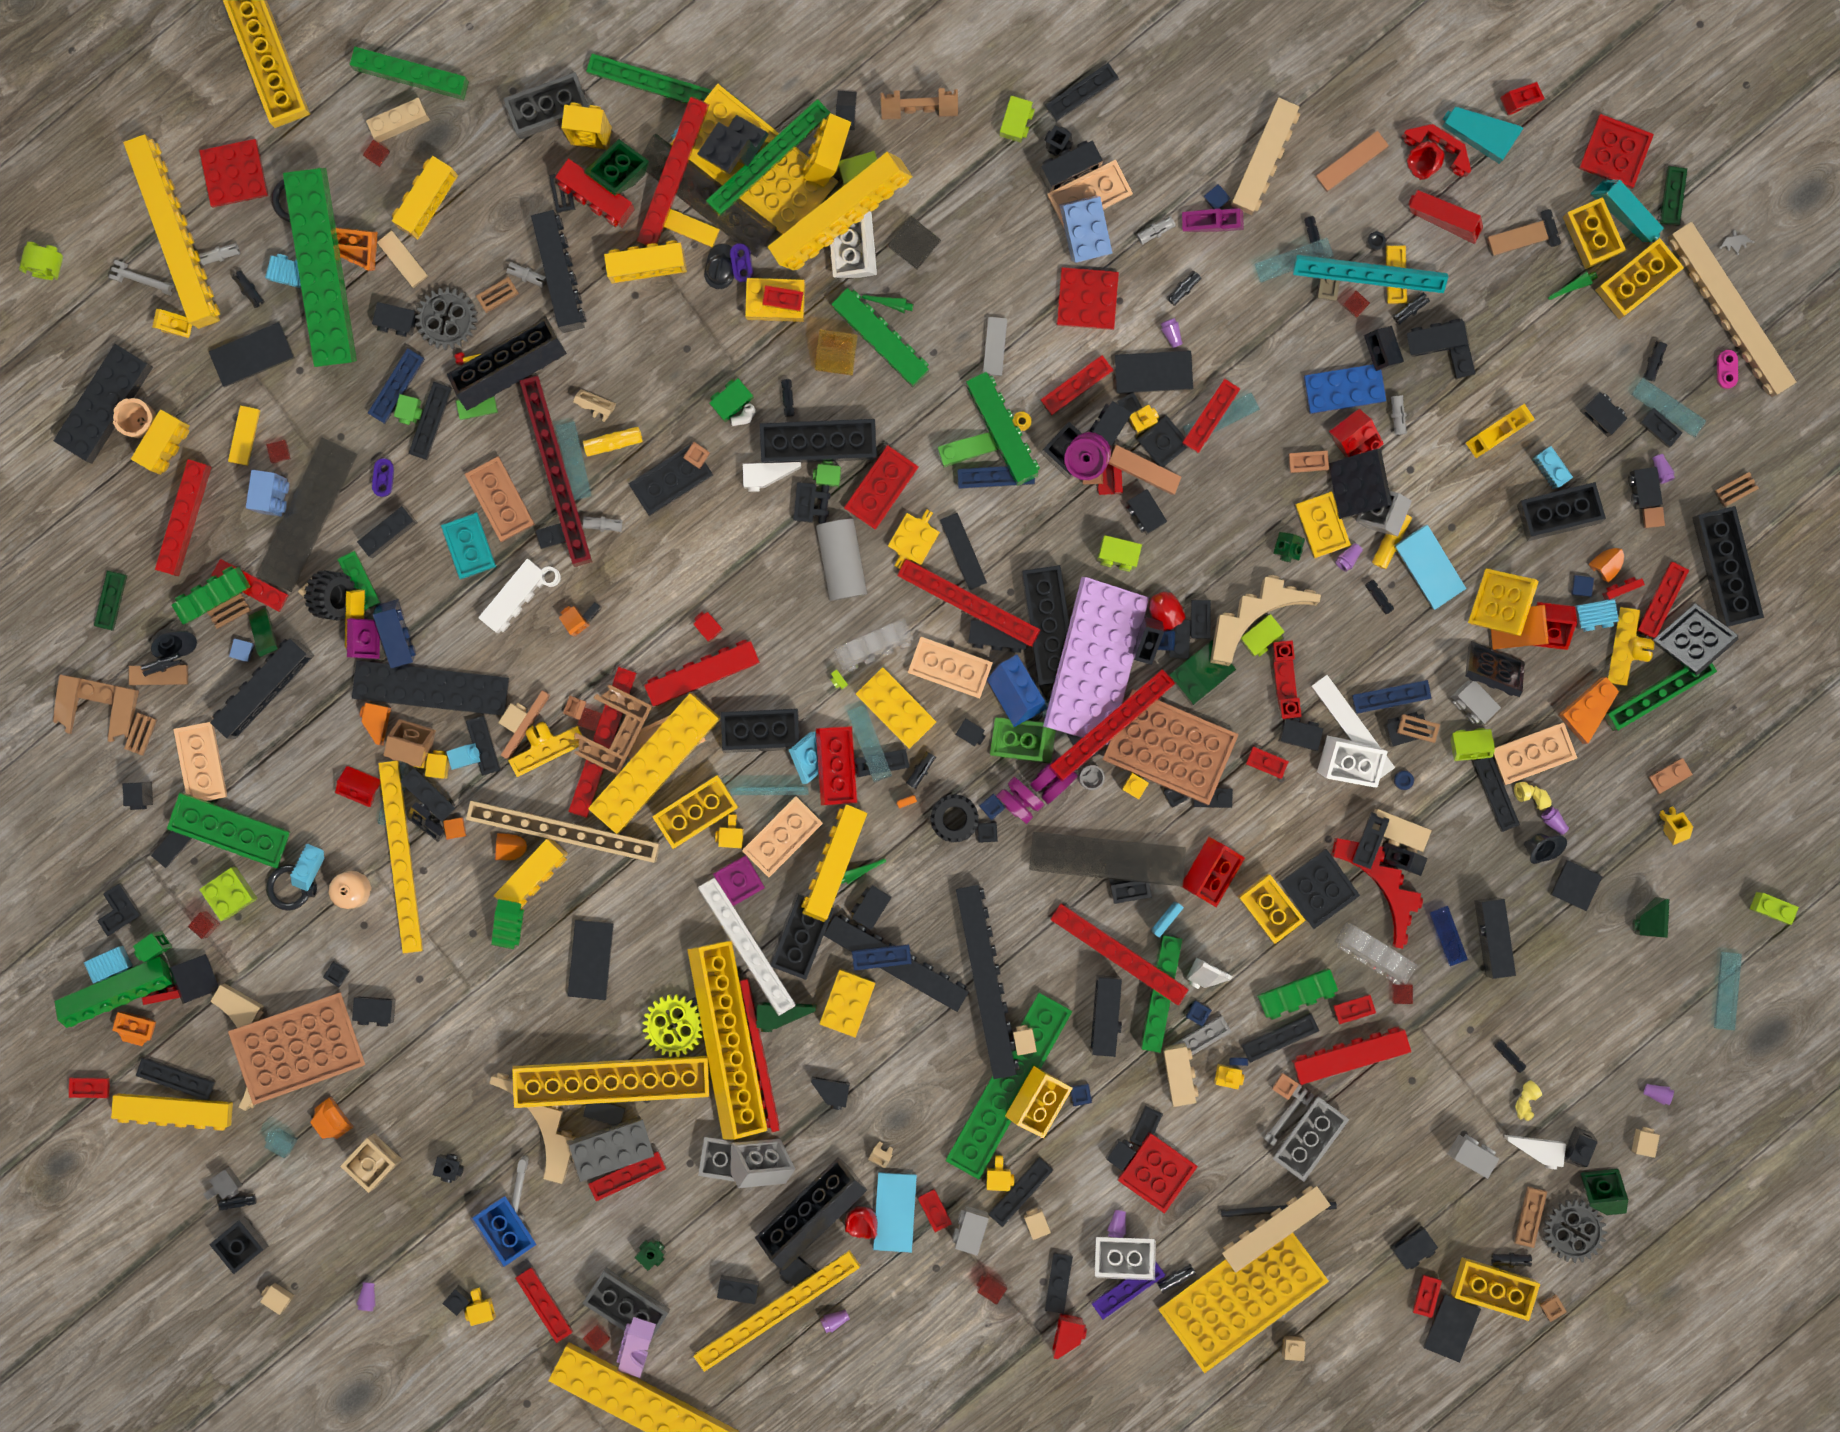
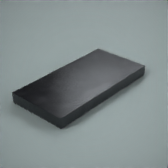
M280 322L208 351L224 388L295 358Z
M1191 351L1115 355L1117 394L1193 390Z
M693 443L628 483L648 516L656 513L714 476L706 462L699 469L683 458Z
M575 920L567 997L607 999L614 923Z

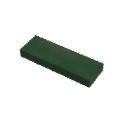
M1667 167L1660 224L1680 226L1688 168Z
M107 570L95 617V627L114 631L128 575Z
M264 608L248 615L258 655L262 657L277 650L269 611Z

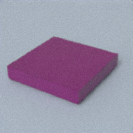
M347 619V657L380 659V635L375 620Z
M747 855L713 873L732 906L765 888Z

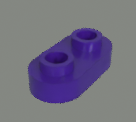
M735 244L730 251L733 274L736 280L747 282V278H752L754 274L751 252L747 245ZM740 250L744 251L743 257H740L738 254ZM743 269L747 270L746 276L741 274Z
M383 458L376 461L374 465L372 490L379 497H387L393 489L394 465L390 460ZM386 465L388 470L382 472V467ZM383 484L386 485L385 491L380 490V486Z

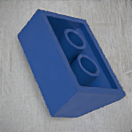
M1018 654L1002 662L988 677L989 685L1014 727L1048 709Z
M505 1196L470 1218L501 1267H505L537 1245Z

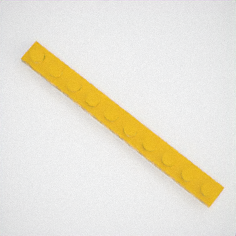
M399 760L382 762L378 764L402 952L423 951L403 789L400 782Z
M847 1251L696 1352L693 1357L705 1372L855 1272L861 1265L851 1251Z

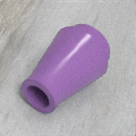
M1175 318L1161 323V331L1172 348L1183 344L1179 323L1176 322Z
M1663 454L1652 458L1654 467L1658 469L1660 484L1675 479V472Z
M1354 543L1337 557L1336 565L1345 572L1351 570L1363 549Z
M1549 807L1542 813L1543 822L1560 835L1568 831L1569 827L1566 825L1558 809Z
M1646 1084L1643 1094L1663 1105H1670L1674 1090L1666 1086Z
M1114 1211L1107 1230L1109 1237L1123 1238L1126 1235V1212Z
M363 1282V1287L356 1304L358 1305V1310L373 1311L374 1306H376L374 1283Z
M845 1309L823 1315L824 1317L820 1319L826 1333L834 1332L842 1324L850 1320Z

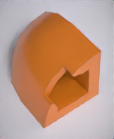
M1620 548L1608 549L1596 556L1588 565L1593 571L1598 570L1602 574L1601 578L1609 583L1621 570L1624 562L1623 551Z
M497 833L495 860L507 861L521 857L526 851V841L517 835Z

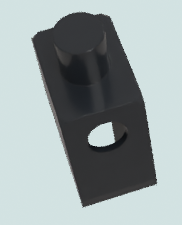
M1575 1126L1565 1148L1564 1161L1577 1167H1587L1598 1142L1594 1134Z

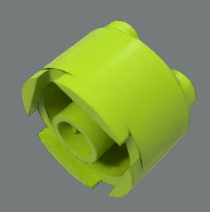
M27 242L26 246H24L19 270L25 274L27 271H30L32 276L44 280H53L55 278L58 280L63 255L57 252L58 248L46 245L45 248L37 243Z

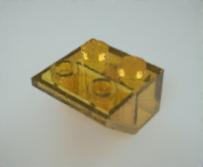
M820 329L815 371L853 376L858 335Z

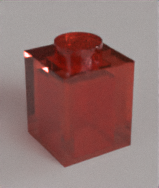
M203 911L187 927L201 939H205L212 934L220 923L207 911Z
M989 1273L985 1277L981 1276L976 1284L978 1286L977 1292L996 1305L1007 1290L1006 1284Z

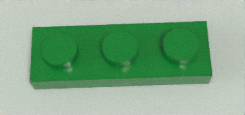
M353 551L337 559L344 574L348 575L351 581L354 582L355 585L353 587L356 590H365L364 611L380 604L381 601L357 552Z

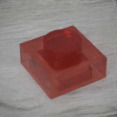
M373 140L363 156L380 167L390 151Z
M1355 291L1342 306L1357 318L1370 302L1358 291Z
M286 440L266 444L272 464L291 459Z
M584 707L577 725L596 731L602 713Z
M1392 984V1003L1413 1004V985Z
M597 1324L583 1337V1340L596 1353L610 1340V1337Z

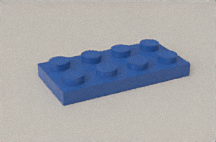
M1374 365L1304 376L1310 414L1386 402L1382 371H1375Z

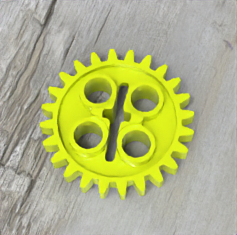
M670 994L667 995V1000L662 996L660 997V1003L655 1000L653 1002L655 1008L649 1006L648 1010L651 1013L644 1014L648 1020L642 1022V1024L647 1025L643 1032L649 1033L645 1039L652 1040L649 1046L655 1044V1051L662 1049V1055L668 1051L669 1057H672L674 1052L679 1057L681 1051L686 1055L688 1054L687 1048L693 1051L695 1049L693 1043L699 1045L700 1042L697 1038L703 1037V1034L700 1033V1031H703L702 1026H700V1014L696 1012L698 1005L692 1007L693 1000L687 1003L686 996L679 1000L678 994L675 995L674 999H672ZM675 1008H680L683 1011L681 1018L675 1016ZM666 1010H669V1012H670V1017H669V1015L666 1013ZM658 1016L665 1018V1025L658 1024ZM672 1022L678 1024L676 1029L670 1027ZM683 1026L690 1027V1035H685L682 1032ZM665 1034H671L674 1041L668 1043L665 1040Z

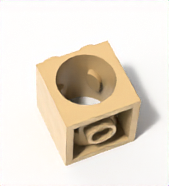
M374 1133L366 1138L340 1167L369 1193L382 1182L402 1158Z

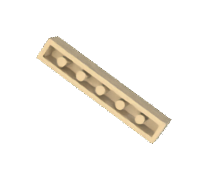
M1281 98L1277 99L1231 207L1240 208L1243 212L1252 215L1254 210L1258 212L1262 200H1259L1262 193L1266 194L1270 185L1267 180L1269 175L1273 177L1277 169V165L1274 164L1276 159H1281L1284 153L1283 143L1284 141L1288 142L1293 131L1290 128L1292 123L1296 124L1299 119L1300 113H1298V109L1300 106Z
M1309 1186L1302 1191L1304 1194L1302 1197L1297 1199L1295 1196L1286 1203L1288 1207L1283 1210L1278 1208L1270 1214L1272 1216L1271 1219L1268 1221L1263 1219L1255 1225L1257 1229L1251 1233L1247 1230L1239 1236L1240 1241L1235 1244L1232 1241L1223 1247L1225 1251L1222 1254L1235 1273L1331 1206L1317 1186L1314 1188Z

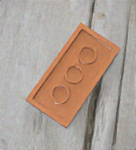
M499 456L465 474L500 542L535 525Z

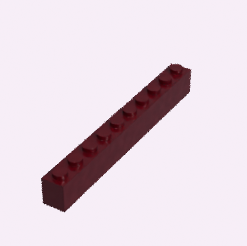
M539 376L520 380L572 564L574 567L592 563L593 561Z

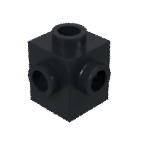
M1056 125L1052 131H1048L1044 139L1047 151L1054 156H1058L1063 151L1071 149L1073 142H1071L1072 133Z
M440 1154L437 1156L432 1175L441 1177V1181L452 1183V1181L458 1179V1176L461 1177L463 1174V1160L458 1159V1155Z

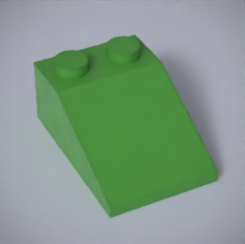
M995 718L990 755L1051 764L1056 730L1043 727L1044 723L1033 721H1024L1014 727L1010 719Z

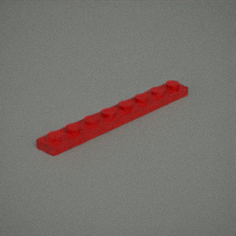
M694 97L689 99L638 236V242L645 245L658 244L710 105Z
M907 559L897 575L1031 647L1040 632V629Z
M618 667L612 686L630 695L637 673ZM605 704L593 741L610 749L623 713ZM586 760L568 812L585 818L588 817L590 812L588 808L593 803L604 771L603 767Z
M1162 669L1051 764L1049 768L1063 782L1175 685V682Z
M1060 904L1050 919L1179 1006L1190 990L1065 905Z
M749 978L742 979L740 981V988L744 998L745 1014L748 1017V1030L752 1036V1052H755L756 1060H754L756 1072L759 1071L760 1074L758 1084L759 1089L763 1090L764 1098H761L763 1109H767L768 1116L765 1117L767 1128H771L772 1132L780 1130L760 1029L756 1028L757 1015Z

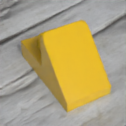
M156 309L152 328L159 329L164 333L189 338L192 325L188 322L187 317Z

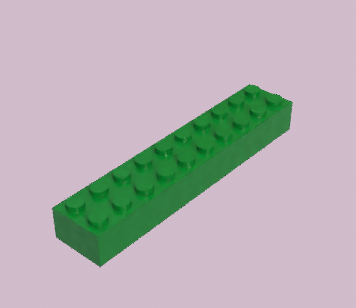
M317 168L283 173L314 367L355 362L357 357L327 169Z

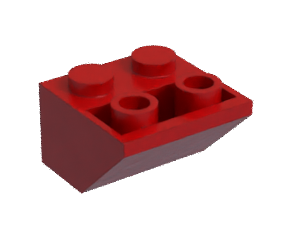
M1360 408L1329 431L1336 446L1346 458L1378 449L1384 444L1372 419Z

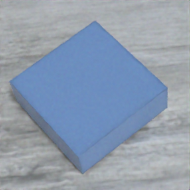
M234 638L229 657L249 662L254 643Z

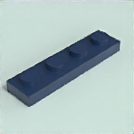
M407 348L368 411V414L386 424L397 406L399 395L405 393L425 359Z
M1007 466L957 469L958 489L1017 486ZM1035 478L1022 485H1035Z
M1428 680L1352 695L1356 714L1432 699Z

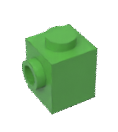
M400 394L394 417L399 419L398 422L410 425V422L416 423L422 414V408H420L422 401Z
M822 461V464H818L817 469L813 471V480H816V485L840 487L841 466H833V462Z

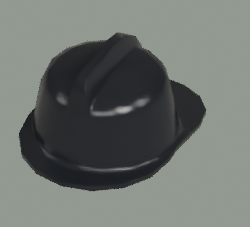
M719 244L710 250L704 270L705 280L710 287L724 289L732 283L734 279L730 256L732 246Z
M165 628L158 631L155 636H152L151 652L156 658H165L179 653L181 657L186 656L195 650L197 639L190 632L174 631Z
M1539 833L1525 841L1524 846L1530 855V862L1537 864L1555 859L1561 855L1567 846V839L1564 836L1549 837Z

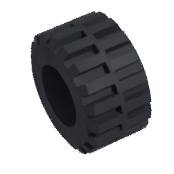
M324 570L313 574L312 579H309L307 582L308 586L305 587L306 594H304V599H306L305 605L309 607L308 611L318 618L336 621L344 619L346 616V592L356 590L353 587L355 585L354 582L351 581L348 575L340 572Z
M951 794L944 796L936 802L932 809V828L945 841L954 843L967 840L974 834L978 826L979 815L977 808L971 800L962 795ZM958 807L964 811L966 822L963 827L957 830L946 827L943 822V815L947 809Z

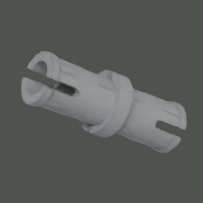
M1168 216L1157 224H1151V227L1136 235L1139 242L1143 245L1155 237H1161L1162 233L1176 227L1172 217Z
M234 243L221 248L219 246L215 247L214 250L200 253L199 257L202 258L200 260L204 266L215 261L222 262L228 257L240 255V251H238V244Z
M510 262L508 266L516 270L507 268V274L519 277L523 282L528 281L543 288L545 283L538 281V279L546 282V276L531 271L529 267L524 268Z
M1403 395L1391 397L1393 412L1391 418L1394 421L1395 435L1407 434L1405 423L1407 414L1404 411Z
M584 516L583 529L600 530V532H604V530L621 532L622 520L606 519L603 516L601 518Z

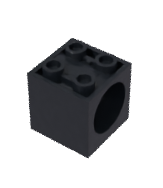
M1070 422L1045 446L1041 453L1067 479H1070L1073 475L1067 470L1065 465V453L1071 442L1078 435L1082 434Z

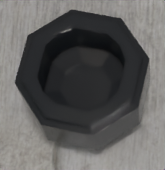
M1375 231L1368 236L1366 243L1369 249L1378 251L1384 248L1386 238L1383 233Z

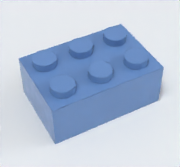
M1095 195L1059 204L1070 256L1073 262L1077 263L1112 254L1100 196Z
M251 470L246 508L259 514L282 517V513H285L287 506L284 500L285 494H288L289 491L288 479L276 473Z

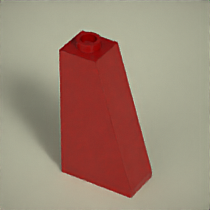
M1419 190L1409 200L1408 206L1412 214L1470 243H1476L1483 229L1481 215Z

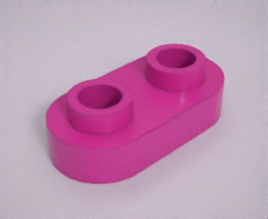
M1725 350L1717 357V383L1723 389H1730L1738 382V356L1732 350ZM1727 356L1731 358L1730 363L1726 361ZM1727 375L1731 377L1730 382L1726 380Z

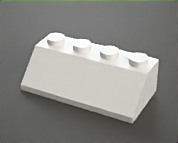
M869 211L860 222L852 224L845 234L838 235L830 245L834 278H860L877 275L872 213Z

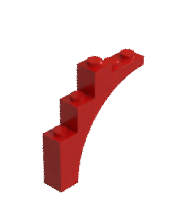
M1334 838L1331 856L1357 866L1368 874L1381 889L1389 905L1393 920L1392 946L1403 949V946L1407 945L1408 942L1407 926H1410L1412 921V915H1409L1410 911L1418 912V908L1421 909L1423 904L1421 893L1399 889V885L1402 886L1404 874H1401L1402 870L1379 866L1385 856V851H1382L1383 847H1379L1371 869L1352 862L1359 842Z

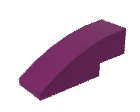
M1237 208L1182 212L1183 232L1244 230L1243 210Z

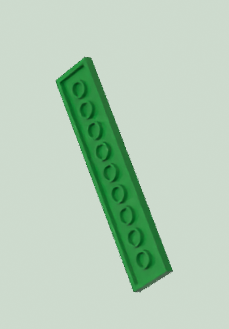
M1038 992L1020 1025H1027L1028 1028L1032 1027L1037 1052L1017 1055V1051H1013L1014 1059H1018L1020 1070H1017V1075L993 1079L992 1075L945 1160L946 1162L978 1180L980 1179L1011 1123V1120L1005 1117L1033 1066L1039 1069L1043 1066L1073 1012L1072 1010Z

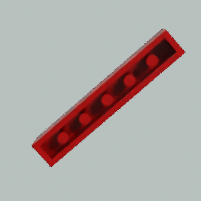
M187 460L155 570L179 577L211 472V466Z
M742 640L736 643L737 647L723 648L718 651L719 654L716 656L706 655L700 658L701 662L694 664L692 661L683 665L684 669L676 671V669L666 672V676L659 679L656 676L647 680L648 684L644 686L652 706L656 707L759 664L760 660L752 641Z
M1399 1026L1388 1029V1032L1384 1034L1380 1032L1372 1033L1369 1035L1370 1038L1362 1040V1037L1352 1039L1351 1043L1344 1045V1043L1335 1044L1332 1046L1333 1049L1327 1051L1325 1048L1315 1050L1314 1054L1307 1056V1054L1298 1055L1296 1060L1292 1061L1297 1081L1300 1085L1411 1053L1406 1031L1402 1028L1399 1029Z

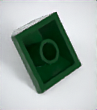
M1655 897L1636 914V919L1632 923V928L1636 935L1668 938L1670 899Z
M1619 1169L1580 1173L1590 1207L1607 1216L1627 1213L1629 1199Z

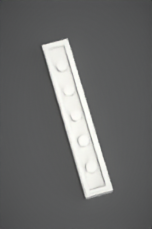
M1328 675L1311 686L1351 741L1381 749ZM1387 756L1380 778L1395 768Z

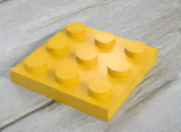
M1486 568L1468 623L1521 636L1539 581Z

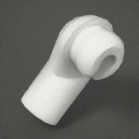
M748 403L744 406L741 415L731 417L732 426L750 423L755 415L754 406Z

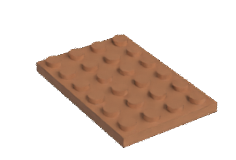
M1132 689L1129 698L1137 691ZM1157 700L1110 740L1102 760L1209 805L1239 734Z
M341 992L228 1031L253 1105L365 1065Z

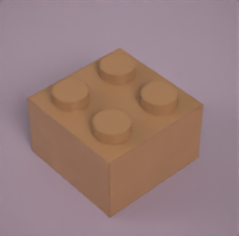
M399 719L387 736L384 756L395 761L399 760L408 763L411 766L421 767L428 753L432 750L436 730Z

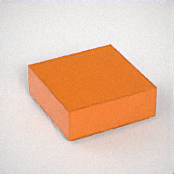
M912 795L898 800L897 805L899 808L917 802V800Z
M463 817L443 821L447 840L466 836Z

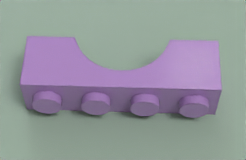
M633 1317L631 1324L627 1323L617 1363H620L618 1371L640 1378L648 1352L645 1350L649 1348L656 1324Z

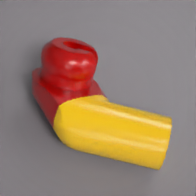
M459 352L454 355L455 362L461 366L481 354L465 357L463 352Z

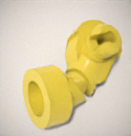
M1526 782L1515 784L1514 794L1518 801H1527L1533 796L1537 809L1540 811H1545L1551 806L1552 800L1543 789L1528 785Z
M1531 1080L1523 1085L1522 1096L1519 1097L1515 1105L1517 1116L1520 1120L1524 1118L1526 1121H1530L1534 1117L1529 1100L1536 1101L1542 1096L1540 1088Z

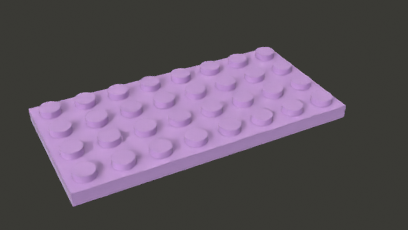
M1081 577L1043 727L1083 738L1122 704L1134 659L1133 650L1145 616L1149 597L1087 577Z

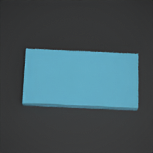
M1424 525L1394 545L1432 609H1437L1466 589L1428 525Z
M878 1172L876 1201L878 1235L874 1239L873 1250L912 1253L916 1174Z

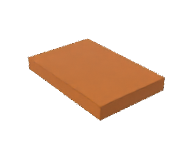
M1545 605L1530 607L1521 636L1491 629L1493 650L1549 644Z

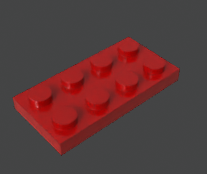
M887 445L844 509L876 530L919 466Z
M852 726L816 728L821 805L857 803Z

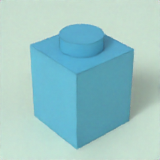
M475 743L446 751L452 770L481 762L479 750L476 748Z

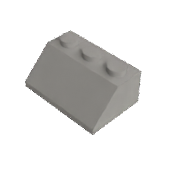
M780 1139L737 1142L731 1145V1175L738 1188L786 1184L795 1171V1167Z

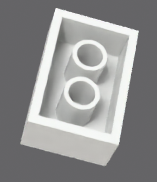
M1096 1237L1095 1277L1155 1280L1156 1241L1154 1239Z

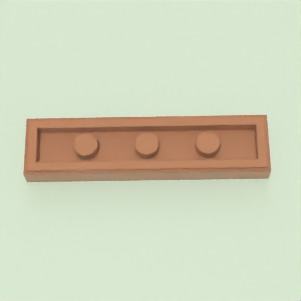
M1376 131L1319 173L1316 179L1325 191L1328 192L1388 148L1389 145L1381 134Z
M1114 445L1108 464L1171 495L1176 493L1181 476L1118 445Z
M541 691L502 752V757L506 759L512 757L526 735V730L531 727L549 699V693Z

